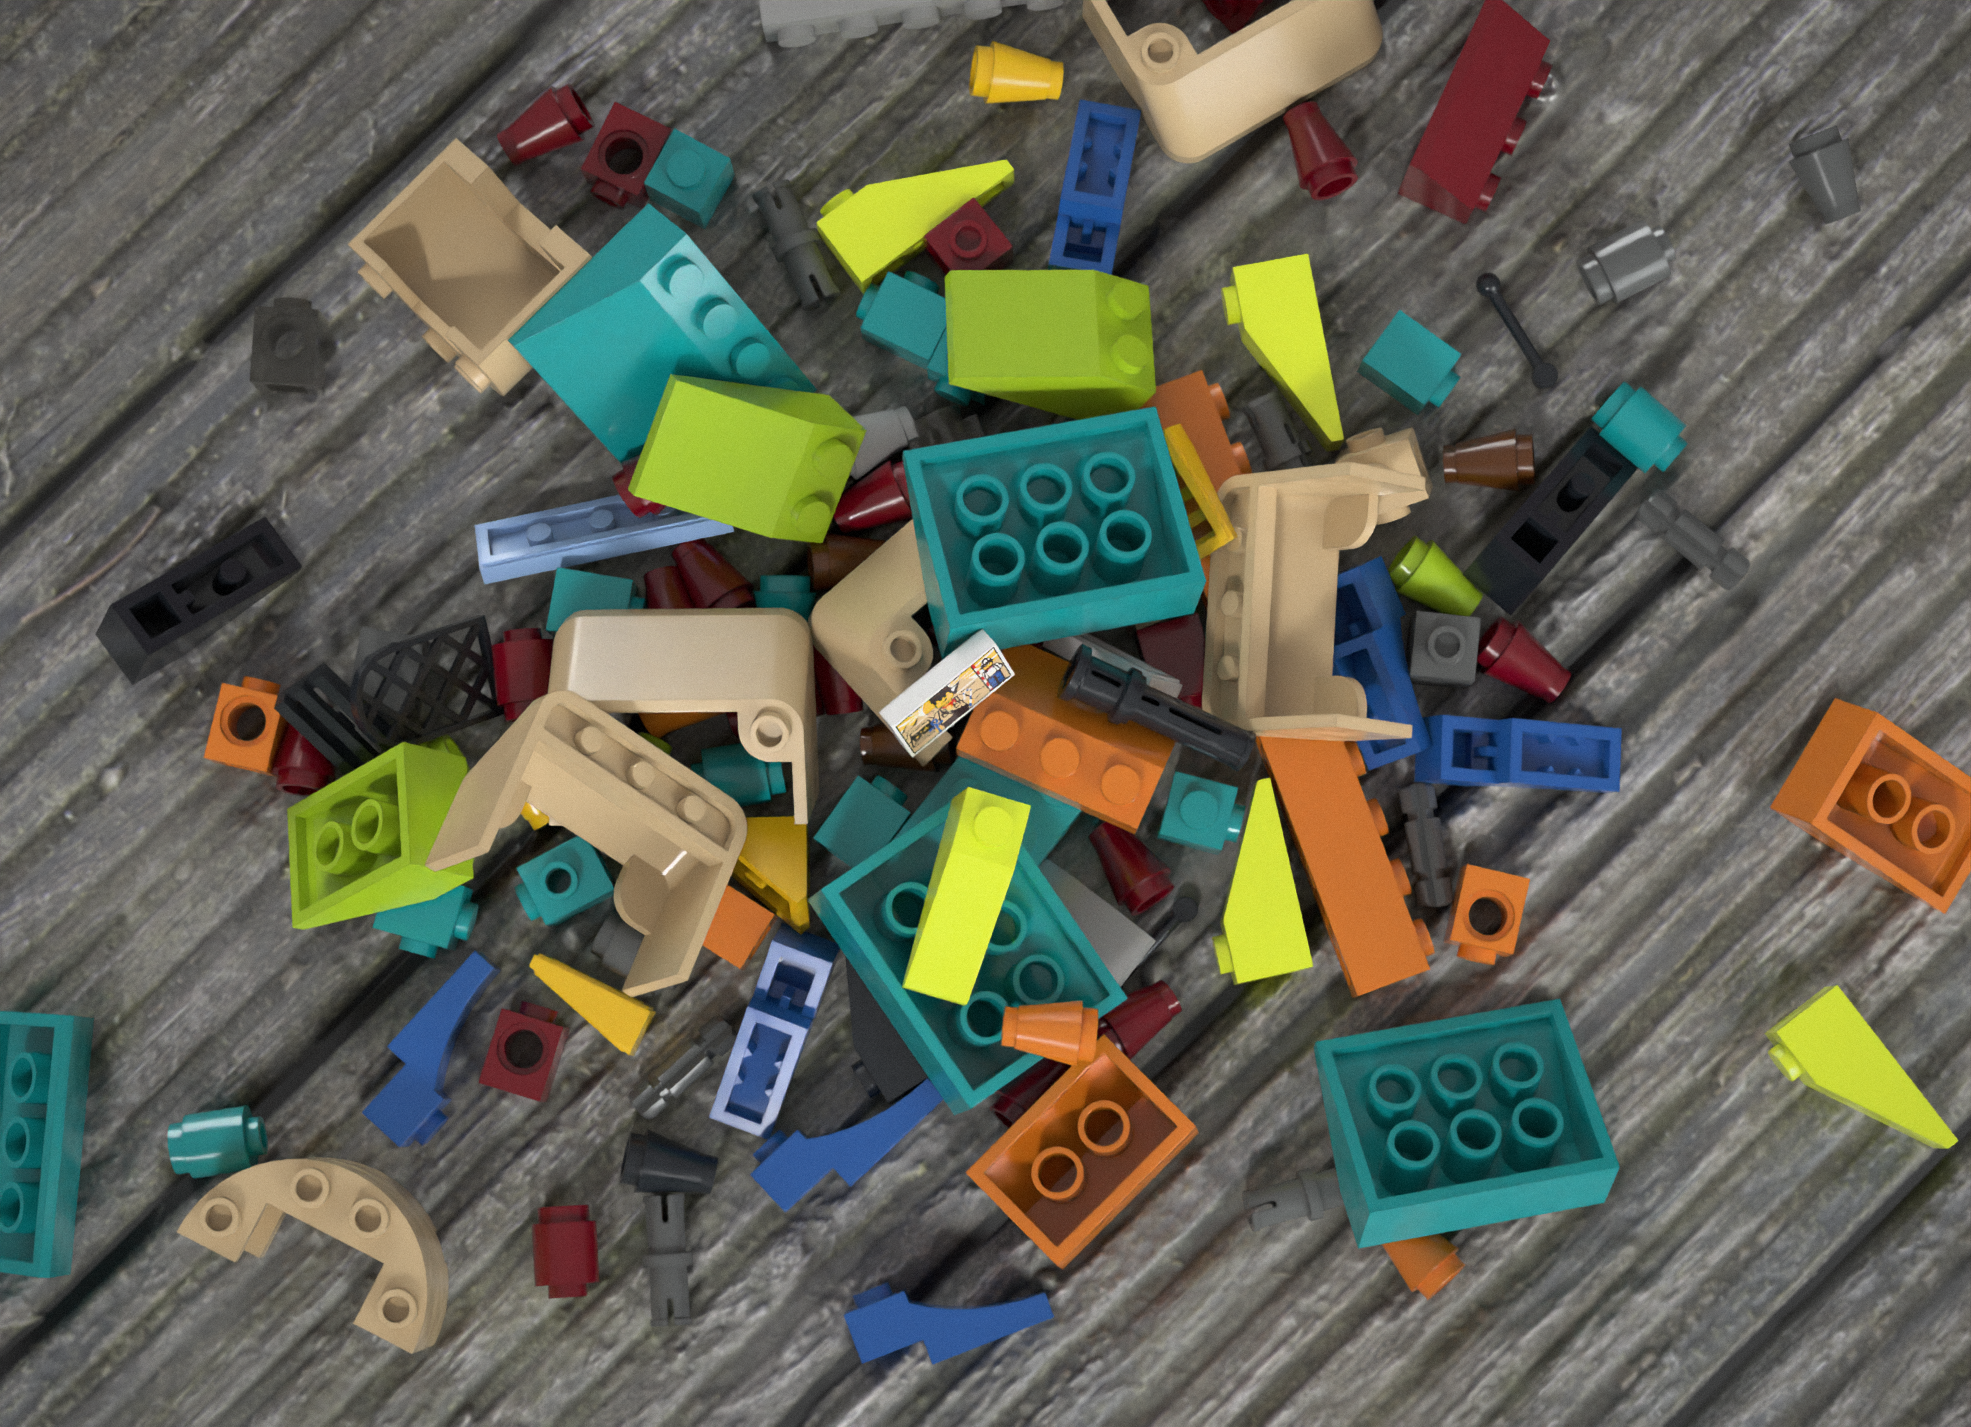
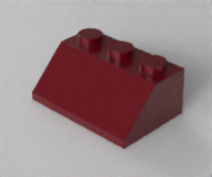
M1503 0L1484 1L1397 193L1463 224L1467 223L1474 207L1484 212L1487 211L1502 178L1491 173L1500 151L1512 156L1527 124L1526 120L1516 115L1526 95L1538 99L1553 67V64L1542 60L1550 40Z

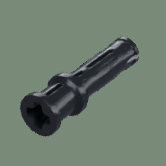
M1081 644L1075 651L1059 685L1057 693L1059 699L1066 702L1072 698L1082 701L1107 713L1108 721L1116 725L1120 723L1127 724L1131 720L1181 745L1231 766L1237 772L1244 767L1256 741L1255 732L1246 731L1194 705H1190L1147 685V678L1142 675V671L1134 667L1125 671L1092 656L1091 647Z

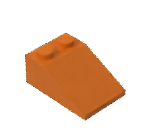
M1835 698L1770 808L1815 839L1936 911L1945 914L1971 871V777L1878 712Z

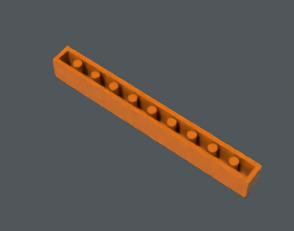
M1202 370L1156 386V393L1139 408L1144 409L1156 406L1162 430L1179 423L1181 424L1192 442L1216 493L1228 478L1235 475L1252 473L1242 443L1239 441L1230 444L1222 421L1230 418V412L1222 389L1218 383L1208 386ZM1179 476L1177 482L1181 490L1187 485L1183 478ZM1194 497L1184 503L1187 516L1200 508ZM1207 519L1191 529L1194 541L1212 531V527ZM1210 555L1200 560L1206 579L1200 597L1206 613L1208 606ZM1256 736L1255 743L1268 777L1271 779L1274 793L1352 998L1430 970L1426 957L1435 954L1434 946L1423 919L1419 918L1412 921L1403 897L1412 894L1411 886L1400 859L1395 858L1389 861L1381 841V836L1389 834L1388 825L1378 800L1373 798L1366 801L1357 777L1366 774V769L1356 742Z

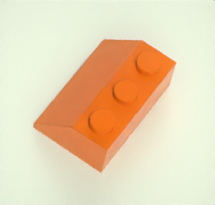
M1029 644L1003 649L1001 653L1015 675L973 709L956 747L957 755L1135 834L1176 742L1131 720L1127 724L1120 723L1116 725L1111 723L1107 719V713L1075 698L1067 702L1057 697L1058 688L1069 664L1068 661Z
M1103 1034L1096 1041L1093 1062L1077 1060L1076 1067L1071 1066L965 1173L1063 1270L1199 1131Z

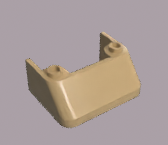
M1083 0L1082 17L1137 109L1141 110V116L1159 146L1168 157L1181 163H1195L1209 157L1364 68L1376 57L1383 38L1382 25L1373 0H1292L1197 54L1186 35L1173 25L1154 23L1127 36L1106 0Z
M1344 462L1235 475L1228 478L1221 485L1217 495L1238 537L1210 554L1202 691L1203 711L1246 731H1253L1256 733V736L1327 741L1412 738L1413 725L1366 718L1367 699L1363 687L1353 678L1332 676L1339 550L1358 548L1370 538L1377 523L1378 495L1424 491L1426 477L1355 462Z
M913 519L816 603L808 618L815 648L887 727L888 725L879 714L881 709L925 675L933 659V648L928 635L911 617L927 603ZM945 731L914 757L924 767L953 737Z
M786 608L581 610L565 619L554 638L548 693L556 690L573 691L608 715L610 713L737 712L739 738L748 753L762 761L792 762L795 824H808L820 791L813 637L809 624L800 614ZM549 817V826H562Z
M556 690L537 698L464 777L425 862V866L436 872L488 853L498 830L514 823L519 817L525 802H527L623 865L614 887L615 907L620 917L628 925L645 936L622 991L630 997H634L688 981L746 840L747 821L742 808L732 797L579 694L570 690Z

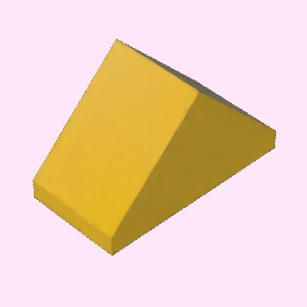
M794 816L746 818V840L731 876L802 935L810 927V903L808 901L810 898V844L808 825L795 824Z

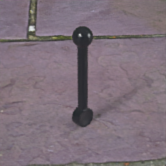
M1486 272L1481 274L1476 281V289L1480 295L1489 297L1533 368L1531 373L1533 384L1540 389L1550 388L1558 379L1557 369L1554 365L1542 361L1500 293L1501 283L1499 278L1493 273Z
M1181 897L1173 903L1172 915L1151 936L1156 942L1127 980L1182 922H1190L1196 917L1198 906L1192 898Z

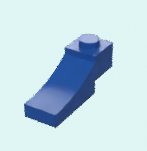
M1079 100L1048 270H1097L1112 275L1141 110Z
M1382 556L1339 572L1337 581L1332 676L1350 677L1361 684L1367 699L1366 718L1413 725L1412 738L1357 741L1368 770L1419 753L1433 745L1415 697L1405 657L1400 617L1406 615Z
M1452 715L1422 717L1433 745L1415 754L1414 782L1469 787L1494 786L1596 793L1620 792L1622 728L1517 718L1495 720Z
M781 924L771 942L753 997L746 1008L709 1118L767 1140L771 1137L841 948L837 943L806 931L800 935L790 925Z
M474 951L387 1046L405 1065L362 1113L398 1147H409L415 1140L421 1146H424L449 1119L442 1110L452 1099L443 1091L453 1048L473 1007L501 971L482 952Z
M927 1078L910 1094L890 1108L848 1129L814 1138H808L801 1129L796 1130L788 1137L780 1129L752 1155L760 1165L750 1175L784 1212H788L833 1169L851 1187L943 1101V1098L930 1079Z
M889 1282L853 1295L856 1308L843 1314L862 1364L923 1340L932 1365L1054 1317L1045 1290L999 1303L977 1306H944L912 1301L906 1288L892 1293Z

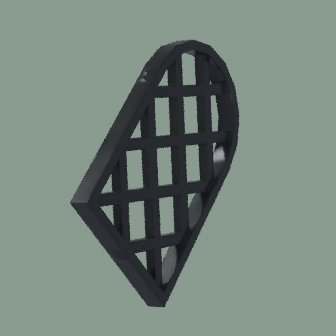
M476 615L399 642H391L389 645L381 647L366 656L355 671L350 688L351 713L359 730L373 743L388 748H393L402 742L419 746L424 742L505 714L504 707L497 706L492 643L485 615ZM470 627L463 643L448 635ZM476 637H478L482 656L471 650ZM433 639L426 656L411 648V646ZM443 642L458 652L449 672L434 663ZM396 652L388 669L377 663V661L387 655ZM405 655L421 664L412 685L396 675ZM466 657L482 667L473 686L457 677ZM370 670L384 677L374 697L363 691L366 676ZM429 670L445 680L436 699L420 690ZM487 679L492 699L481 693ZM392 683L407 692L399 712L382 703ZM453 685L468 694L460 714L444 705ZM416 698L431 707L422 727L407 719ZM476 701L491 709L469 717ZM363 702L370 705L366 715L363 711ZM378 711L394 720L386 738L381 737L371 727ZM440 713L454 722L432 730ZM402 726L417 735L405 740L395 741Z

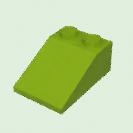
M951 270L945 276L949 384L1077 420L1138 410L1156 393L1148 285L1097 270Z
M670 374L628 490L634 496L769 538L823 543L867 430L829 395Z
M402 742L287 808L292 928L305 930L433 900L473 879L474 858L436 872L425 866V862L458 789L467 775L466 757Z

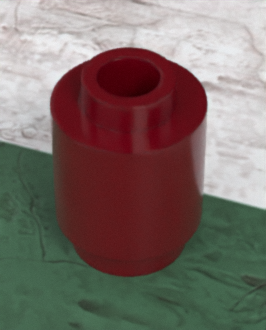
M522 628L504 631V642L492 645L497 706L504 707L505 722H515L534 700L548 694L554 639H542L541 628Z
M589 1205L537 1208L538 1224L532 1225L535 1287L548 1286V1299L587 1296V1283L600 1282L596 1220L590 1221Z

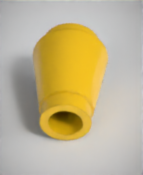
M995 41L991 42L990 47L976 45L971 61L970 96L983 97L985 104L1046 99L1058 100L1063 84V62L1051 61V59Z

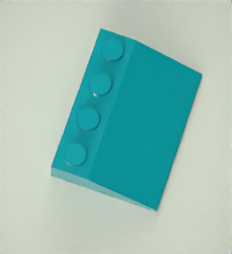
M649 203L508 340L621 465L622 461L641 454L670 374L814 393L817 390L692 239Z
M1156 406L903 451L902 459L925 594L942 660L981 629L990 636L999 649H1006L1194 614L1206 579Z
M980 782L971 787L987 792ZM950 801L819 890L808 901L955 1116L972 1109L1044 1058L1016 1050L1014 1047L1001 1046L1005 1006L1018 1007L1022 1005L1082 1000L1083 1007L1098 1009L1099 1019L1128 998L1022 843L1015 870L968 1004L963 1006L902 988L948 816Z
M1560 999L1315 1042L1314 1053L1339 1189L1358 1249L1605 1203L1620 1166Z

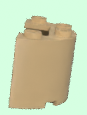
M457 138L348 243L349 247L365 262L357 273L383 299L393 291L429 328L421 337L440 357L449 363L457 355L459 359L454 362L455 365L453 367L472 387L481 394L490 386L503 397L532 369V366L508 340L593 258L557 225L549 229L525 208L491 168Z
M315 1157L277 1160L252 1166L230 1176L211 1189L196 1203L177 1230V1233L233 1262H238L244 1250L258 1258L264 1257L287 1213L384 1263L353 1324L411 1354L433 1346L441 1331L447 1308L449 1278L447 1263H445L442 1248L435 1232L437 1230L424 1208L407 1189L381 1171L365 1164L338 1158Z

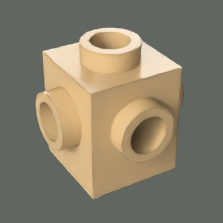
M1413 427L1386 436L1382 428H1374L1356 434L1346 440L1348 448L1340 451L1335 463L1355 462L1426 477L1424 491L1378 495L1376 525L1400 519L1411 513L1410 504L1429 499L1433 484Z

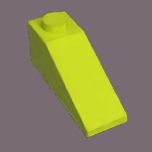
M1006 159L869 184L855 194L850 189H846L829 200L820 210L823 218L816 222L818 234L864 295L871 283L880 284L884 281L888 271L895 273L925 250L924 235L973 197L983 207L1014 184V168Z
M1302 254L1233 267L1230 276L1231 286L1221 288L1227 325L1238 323L1242 343L1326 452L1339 450L1344 441L1309 255Z
M1270 778L1257 780L1253 786L1220 921L1223 935L1212 937L1219 973L1221 975L1231 972L1234 985L1313 967Z
M967 787L952 799L902 988L963 1006L968 1004L1015 870L1031 805L971 787Z
M1838 985L1824 987L1764 1033L1774 1045L1768 1051L1771 1060L1791 1082L1799 1077L1804 1085L1932 1148L1949 1149L1958 1142L1955 1135Z

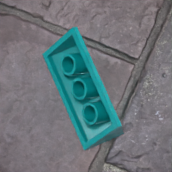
M0 1011V1272L37 1278H53L71 1274L94 1018Z

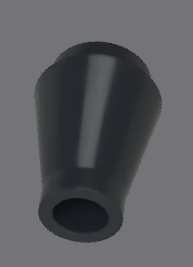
M647 1129L645 1135L630 1132L624 1151L619 1182L634 1186V1193L699 1192L710 1195L715 1180L718 1157L701 1153Z

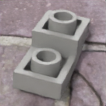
M1046 857L1039 866V869L1121 987L1156 941L1117 909Z

